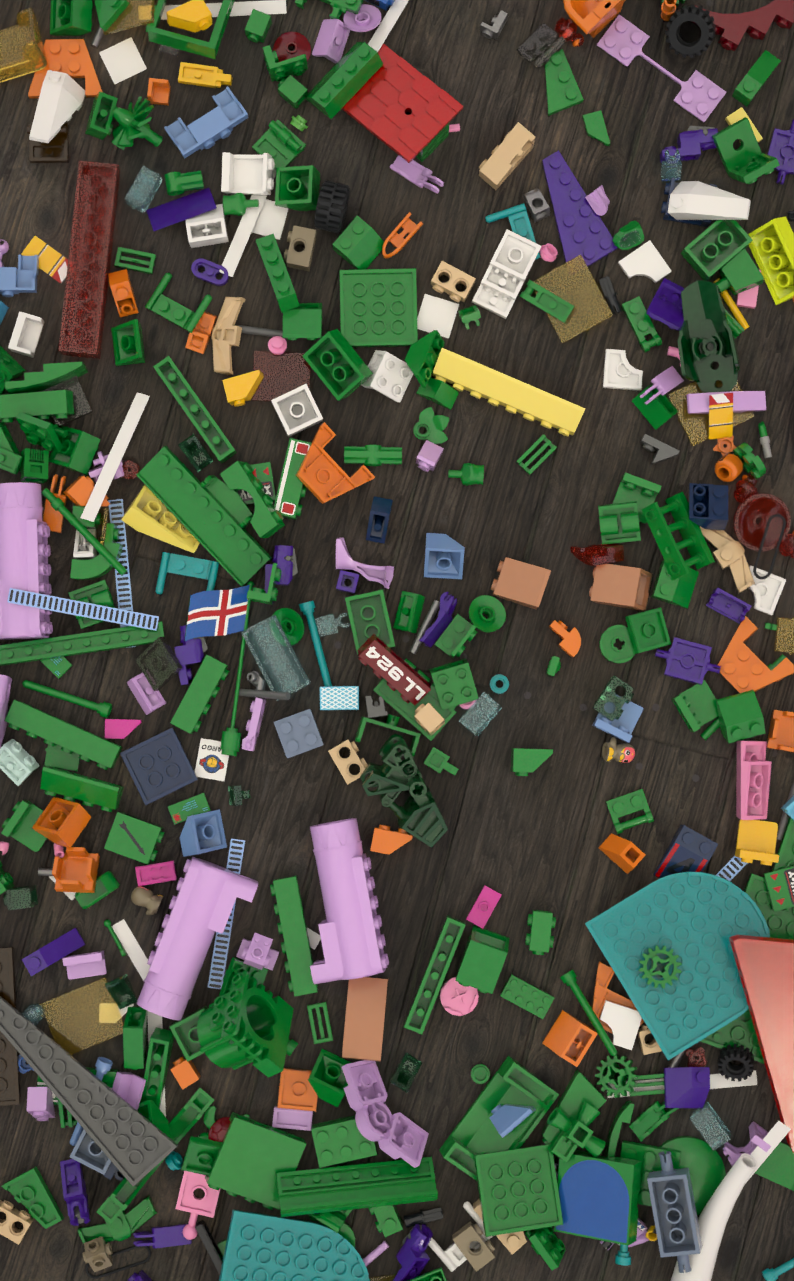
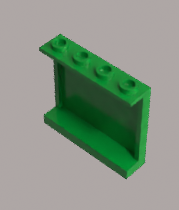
M232 1112L229 1119L231 1123L209 1176H205L206 1182L210 1188L219 1190V1188L224 1189L231 1196H243L246 1201L251 1203L257 1201L262 1203L263 1207L273 1210V1208L280 1209L276 1173L296 1171L307 1143L304 1138Z

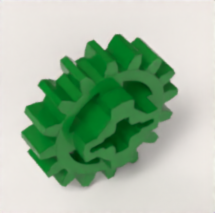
M655 945L654 951L648 948V955L642 953V956L645 958L644 961L639 960L643 967L639 968L638 971L644 972L641 978H648L646 983L648 985L654 982V988H657L658 984L665 988V983L672 986L671 980H678L675 975L676 973H681L677 966L682 965V963L676 962L679 956L672 955L673 949L667 952L664 945L661 950H659L658 945ZM663 953L668 958L660 959L657 954ZM651 959V968L647 970L648 960ZM657 962L661 964L666 963L662 967V972L660 970L655 971V968L657 967ZM673 964V970L670 975L668 973L669 966ZM655 974L661 975L663 980H655L652 976Z
M617 1054L613 1059L612 1056L608 1055L607 1061L601 1060L603 1066H597V1069L600 1071V1074H595V1077L600 1078L597 1085H603L601 1088L602 1092L608 1090L607 1096H612L613 1093L615 1098H619L620 1093L622 1096H627L626 1091L633 1092L631 1086L637 1085L634 1081V1078L639 1077V1075L634 1074L637 1067H631L632 1060L626 1062L627 1056L620 1058L619 1054ZM617 1063H621V1064L624 1065L626 1068H624V1069L620 1068V1067H619V1064H617ZM616 1073H619L620 1076H618L617 1079H615L614 1076L616 1075ZM608 1084H614L615 1088L617 1089L610 1087Z

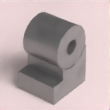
M538 188L523 194L534 223L550 216V207Z

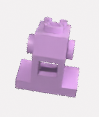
M254 933L252 941L243 938L236 957L244 960V964L261 970L264 967L273 971L280 951L270 948L273 939Z
M753 1121L749 1126L750 1142L745 1147L738 1148L724 1140L723 1153L725 1156L729 1154L728 1160L733 1166L741 1154H743L740 1152L750 1155L757 1146L767 1152L771 1146L763 1139L769 1132Z

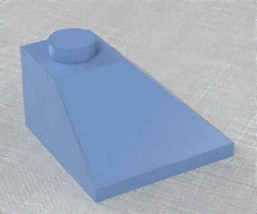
M426 533L424 577L462 579L465 547L446 534Z
M220 809L187 817L180 835L183 857L227 848Z
M499 1104L491 1111L493 1115L490 1117V1120L503 1138L536 1109L534 1106L513 1104L501 1106Z

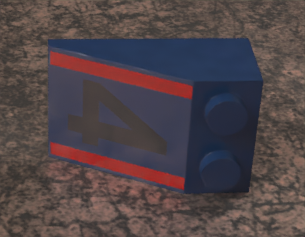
M681 824L653 875L662 878L682 872H702L718 844Z

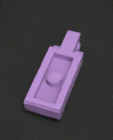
M256 697L255 701L251 703L250 712L253 713L251 720H248L246 725L248 736L242 739V749L255 750L266 699Z

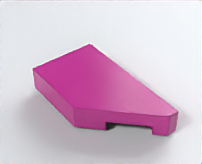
M105 719V738L125 739L142 723V720Z

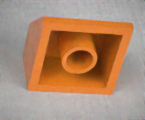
M53 797L32 828L55 844L71 848L82 830L86 827L91 816L79 803Z

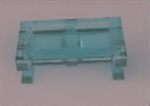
M483 692L461 717L459 722L477 737L502 708L489 695Z
M708 1101L702 1109L698 1108L692 1113L693 1116L690 1117L691 1122L713 1151L731 1139V1132Z

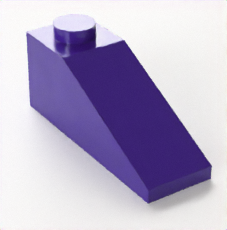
M74 928L21 960L30 975L33 976L85 945V942L77 928Z

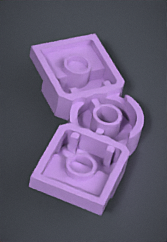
M363 1060L342 1066L348 1084L343 1089L350 1107L356 1111L355 1120L360 1133L370 1141H378L380 1149L393 1159L402 1158L414 1168L420 1166L429 1133L402 1113L391 1114L389 1108L384 1104L387 1099V1092L376 1062Z

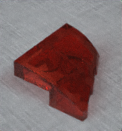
M600 544L588 545V547L584 548L570 547L571 553L577 559L590 566L624 561L623 545Z

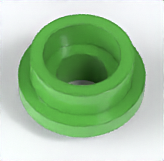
M300 115L291 117L292 121L290 124L303 132L305 128H308L306 125L307 120Z

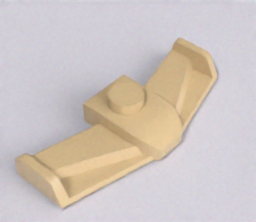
M225 297L217 322L213 328L211 339L213 345V366L216 373L233 375L231 346L239 347L242 327L234 325L242 304L245 302V299L242 297Z
M700 526L703 536L717 548L712 554L721 568L730 567L738 594L754 585L755 582L744 554L745 549L741 543L735 541L724 530H710Z

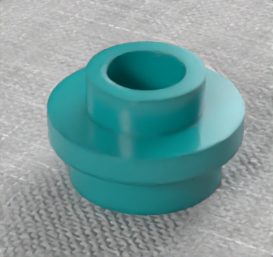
M498 674L491 678L490 688L493 692L501 694L507 691L509 681L506 676ZM498 680L503 682V686L501 688H498L496 686V682Z
M172 1151L165 1158L166 1164L173 1171L182 1168L183 1158L178 1152Z

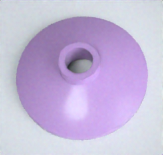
M362 4L358 14L347 11L344 14L343 21L345 26L352 31L367 32L380 24L381 12L375 6Z

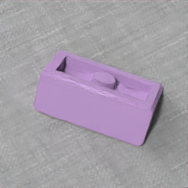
M147 670L127 682L146 715L166 704Z

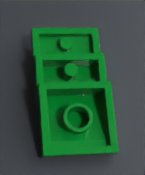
M83 362L43 364L44 372L24 373L23 381H6L5 389L10 394L40 392L52 389L88 373V368Z

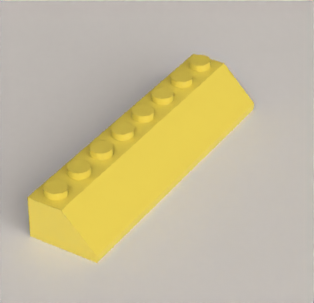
M444 348L440 351L432 373L435 379L453 384L452 387L456 390H467L471 396L478 399L481 397L488 399L487 402L494 406L500 404L506 407V411L516 414V412L521 413L523 418L529 421H534L535 419L541 422L540 425L548 429L554 427L564 436L574 435L585 411L583 407Z

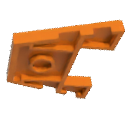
M84 39L45 40L28 92L29 99L39 98L48 70L67 73L71 78H85L86 98L96 97L99 92H103Z
M325 422L320 425L296 474L298 479L322 504L375 478L365 465L360 466L349 477L323 448L336 434Z
M746 616L740 623L718 663L721 666L719 673L739 693L750 690L758 691L769 684L794 674V664L787 657L771 671L744 644L758 630Z
M599 961L592 1010L604 1030L612 1033L609 1025L600 1020L605 1000L635 1010L637 1009L630 999L607 988L614 971L610 966Z

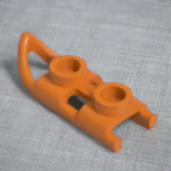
M410 212L384 241L382 255L385 259L397 254L423 225L421 221L415 224L410 220ZM402 227L404 230L398 234L397 231ZM388 241L396 247L390 254L385 253Z

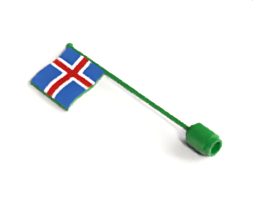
M249 581L247 586L239 588L203 591L190 595L184 642L197 637L224 636L243 631L231 728L222 731L220 745L222 755L237 756V752L240 749L242 733H238V729L234 727L251 602L247 599L248 590L252 591V587L255 586L252 581Z

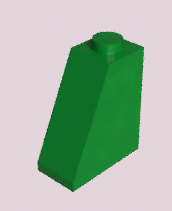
M128 1007L123 1026L124 1068L133 1070L144 1069L146 1060L148 1011L141 1007Z

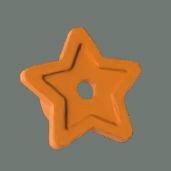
M734 436L717 439L718 444L713 448V451L721 452L722 456L734 452L733 450L737 448L733 443Z

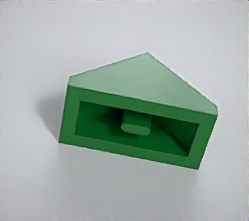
M430 378L426 387L420 385L416 394L451 410L459 392L441 380Z

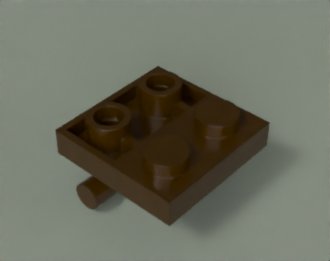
M29 123V126H27V134L29 136L33 123ZM64 123L61 126V130L49 143L29 140L30 163H69L68 123Z

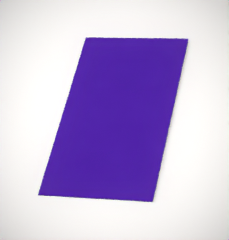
M206 188L146 211L153 231L214 210L217 207L210 189Z

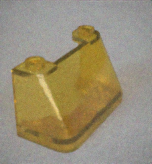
M32 8L22 10L17 14L18 25L0 30V83L42 70L47 66L43 42Z

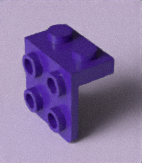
M664 278L646 313L652 319L661 321L669 328L680 330L684 322L681 292L685 288Z

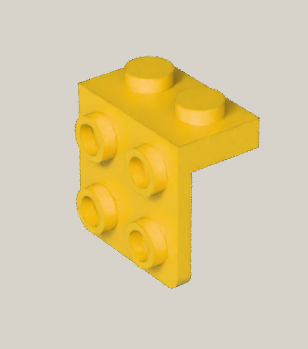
M740 819L735 857H739L741 862L753 863V860H760V864L772 866V862L778 863L779 855L775 854L778 824L768 821Z

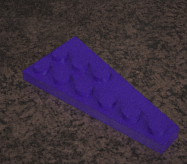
M558 150L543 159L542 165L570 278L617 250L618 247L614 245L613 237L600 216L593 211L585 197L587 195Z

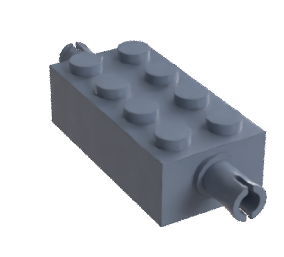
M666 1151V1154L665 1152H660L659 1157L662 1170L650 1172L647 1177L660 1257L677 1256L679 1272L684 1273L685 1270L687 1273L691 1271L689 1255L700 1254L702 1249L689 1168H673L671 1151Z

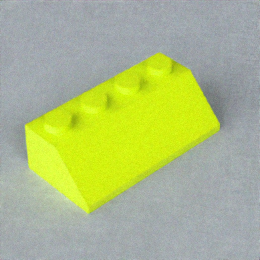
M785 216L775 218L748 234L753 240L749 247L761 270L775 305L794 298V233Z

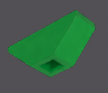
M433 330L413 343L405 358L407 365L422 387H426L440 351L444 347L445 342L438 330Z

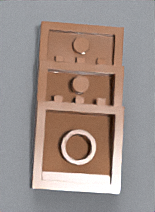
M363 977L349 980L342 1058L381 1061L388 979Z

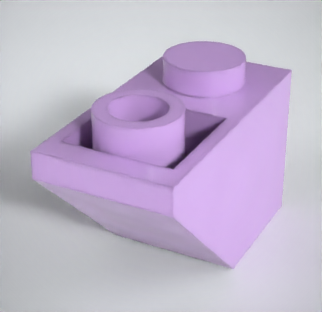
M426 440L416 458V463L419 465L418 468L426 472L429 470L434 471L444 448Z
M28 1087L27 1112L32 1117L37 1118V1121H49V1118H55L52 1091L48 1087Z

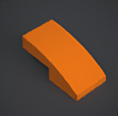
M204 312L193 332L189 333L185 348L204 354L217 318L216 315Z

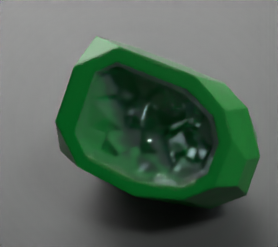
M636 220L620 228L613 236L614 245L622 250H629L644 241L643 230Z

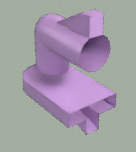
M601 185L585 197L593 211L599 216L607 213L610 200Z

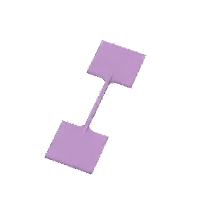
M618 15L597 43V46L626 67L629 66L636 56H641L681 85V91L673 101L704 123L724 97L726 91L697 70L685 82L675 77L642 52V47L650 36L621 15Z

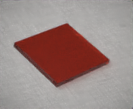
M254 351L253 371L260 370L264 378L252 396V401L271 402V400L304 384H307L310 390L311 366L303 358L305 353L284 352L281 355H275L269 351Z

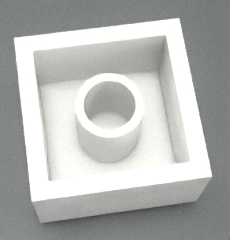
M307 384L271 400L288 437L323 421V417Z

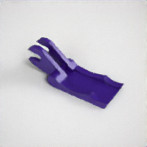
M444 592L441 595L438 618L419 640L426 647L431 648L453 620L452 614L457 605V598L454 600V596L448 595L449 592Z
M187 1224L152 1227V1232L142 1231L133 1233L134 1238L152 1237V1240L134 1241L135 1246L163 1248L192 1244V1240L184 1238L182 1233L183 1228Z

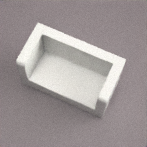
M19 311L8 348L12 352L34 358L45 321L40 317Z

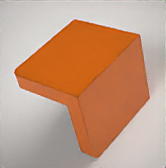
M149 78L147 98L150 104L169 106L171 90L169 80Z

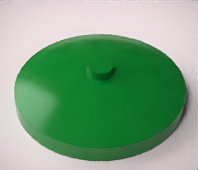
M692 1136L672 1138L659 1147L681 1151L679 1169L689 1168L696 1212L699 1215L726 1176L723 1161L717 1151L702 1139Z

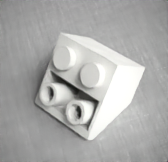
M223 204L216 205L217 208L185 220L191 248L229 242Z

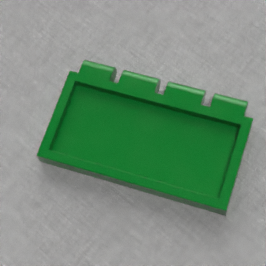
M407 658L404 660L413 669L416 668V666ZM419 670V671L417 672V673H419L426 681L429 682V681L431 680V679H430L429 677H427L421 670ZM384 678L373 690L430 741L433 740L456 713L454 710L456 706L441 709L434 683L430 686L431 690L416 705H413L411 702H405L400 696L401 693L398 690L393 691L387 685V681ZM429 703L445 720V724L432 736L414 718L416 715L415 710L421 704L426 705Z

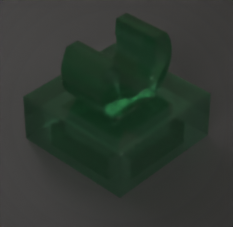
M241 785L228 786L230 805H242V799L250 798V790L241 791Z

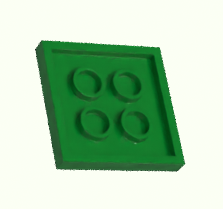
M623 1140L620 1158L642 1161L641 1183L637 1204L652 1207L647 1177L650 1172L662 1170L659 1153L665 1152L666 1154V1151H671L673 1168L679 1169L681 1160L680 1150Z

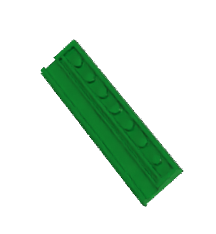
M164 446L136 474L240 586H244L272 558L244 528L239 526L240 523L208 489L200 486L201 482L167 446Z
M432 1157L422 1158L420 1166L416 1168L404 1160L276 1173L281 1217L435 1201L438 1199Z

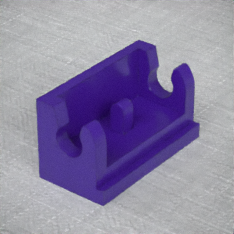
M718 587L713 590L705 605L738 624L745 619L746 613L751 608V605Z

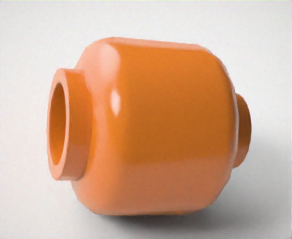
M734 454L724 455L715 465L716 476L724 482L735 480L743 470L741 459Z

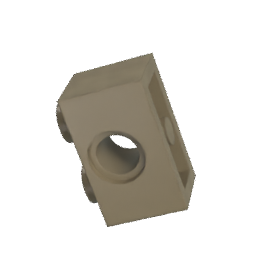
M293 226V231H289L287 242H290L289 250L285 249L283 258L286 261L287 267L310 271L317 237L315 229ZM301 244L305 249L302 252H297L294 250L295 246Z
M470 1221L452 1235V1240L477 1272L495 1258V1247L490 1240L485 1241L482 1237L484 1233L479 1225H473ZM473 1241H478L480 1243V1247L477 1249H472L470 1247V1243Z

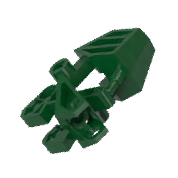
M394 734L388 738L379 750V754L383 756L381 760L384 763L382 765L369 763L361 774L362 786L367 796L381 794V804L384 807H389L394 812V815L398 817L399 826L432 848L448 831V827L429 787H426L420 769L416 766L404 738ZM369 787H378L374 791L368 790ZM409 790L411 796H409L403 807L398 806L394 800L401 791Z

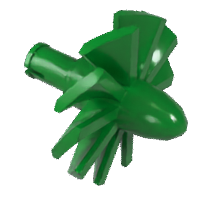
M140 96L133 110L132 102L129 104L128 110L120 107L113 110V115L119 126L113 129L114 139L112 143L118 148L124 150L125 147H132L134 138L137 137L145 138L155 147L159 146L162 142L163 137L150 129L148 122L151 121L152 117L145 119L154 108L153 105L149 106L150 101L145 98L142 102V97Z

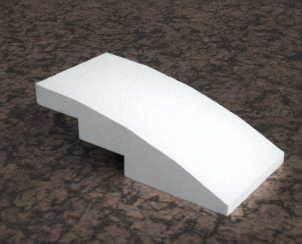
M507 229L472 303L506 319L541 246Z

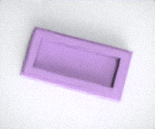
M274 1106L272 1127L311 1131L313 1111L277 1108Z

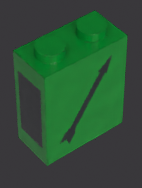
M119 811L116 814L104 849L148 865L151 861H155L158 850H155L157 843L162 842L165 832H162V826Z

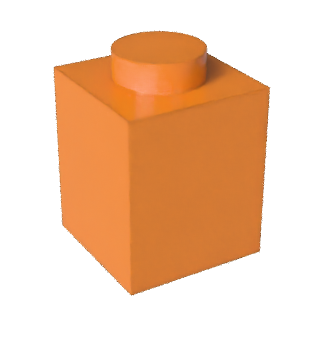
M182 1056L173 1062L174 1066L170 1070L182 1090L200 1079L201 1075L192 1060L187 1062L186 1058L184 1059Z

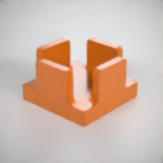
M773 710L766 748L794 753V712Z
M66 847L67 853L64 852L62 858L59 856L54 858L52 875L56 879L54 889L56 892L94 893L100 859L99 854L88 853L83 847Z

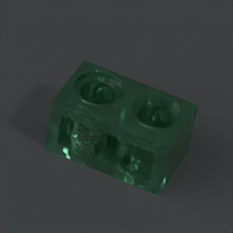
M612 676L591 709L610 721L618 720L624 711L621 709L625 702L628 704L634 696L632 693L634 688L616 676ZM617 686L624 688V695L622 697H618L615 694ZM607 702L612 703L614 706L612 713H607L604 710V705Z
M36 885L6 890L4 905L8 906V910L32 908L38 905Z

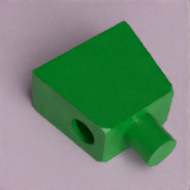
M744 248L721 268L720 276L722 279L714 284H717L719 293L729 288L733 295H737L761 285L764 277Z

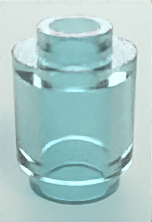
M31 1003L21 1013L34 1025H37L45 1017L43 1014L45 1012L44 1009L37 1003L35 1005Z

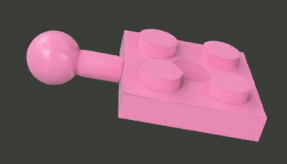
M184 1171L175 1209L191 1213L189 1222L183 1228L182 1233L187 1240H193L198 1235L195 1228L198 1214L214 1218L221 1188L219 1190L210 1188L205 1179L206 1175ZM197 1188L203 1189L205 1196L203 1198L195 1197L194 1190Z

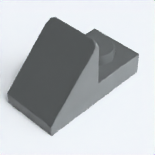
M644 434L640 441V444L643 445L642 448L649 452L656 451L650 465L676 457L680 451L647 434Z

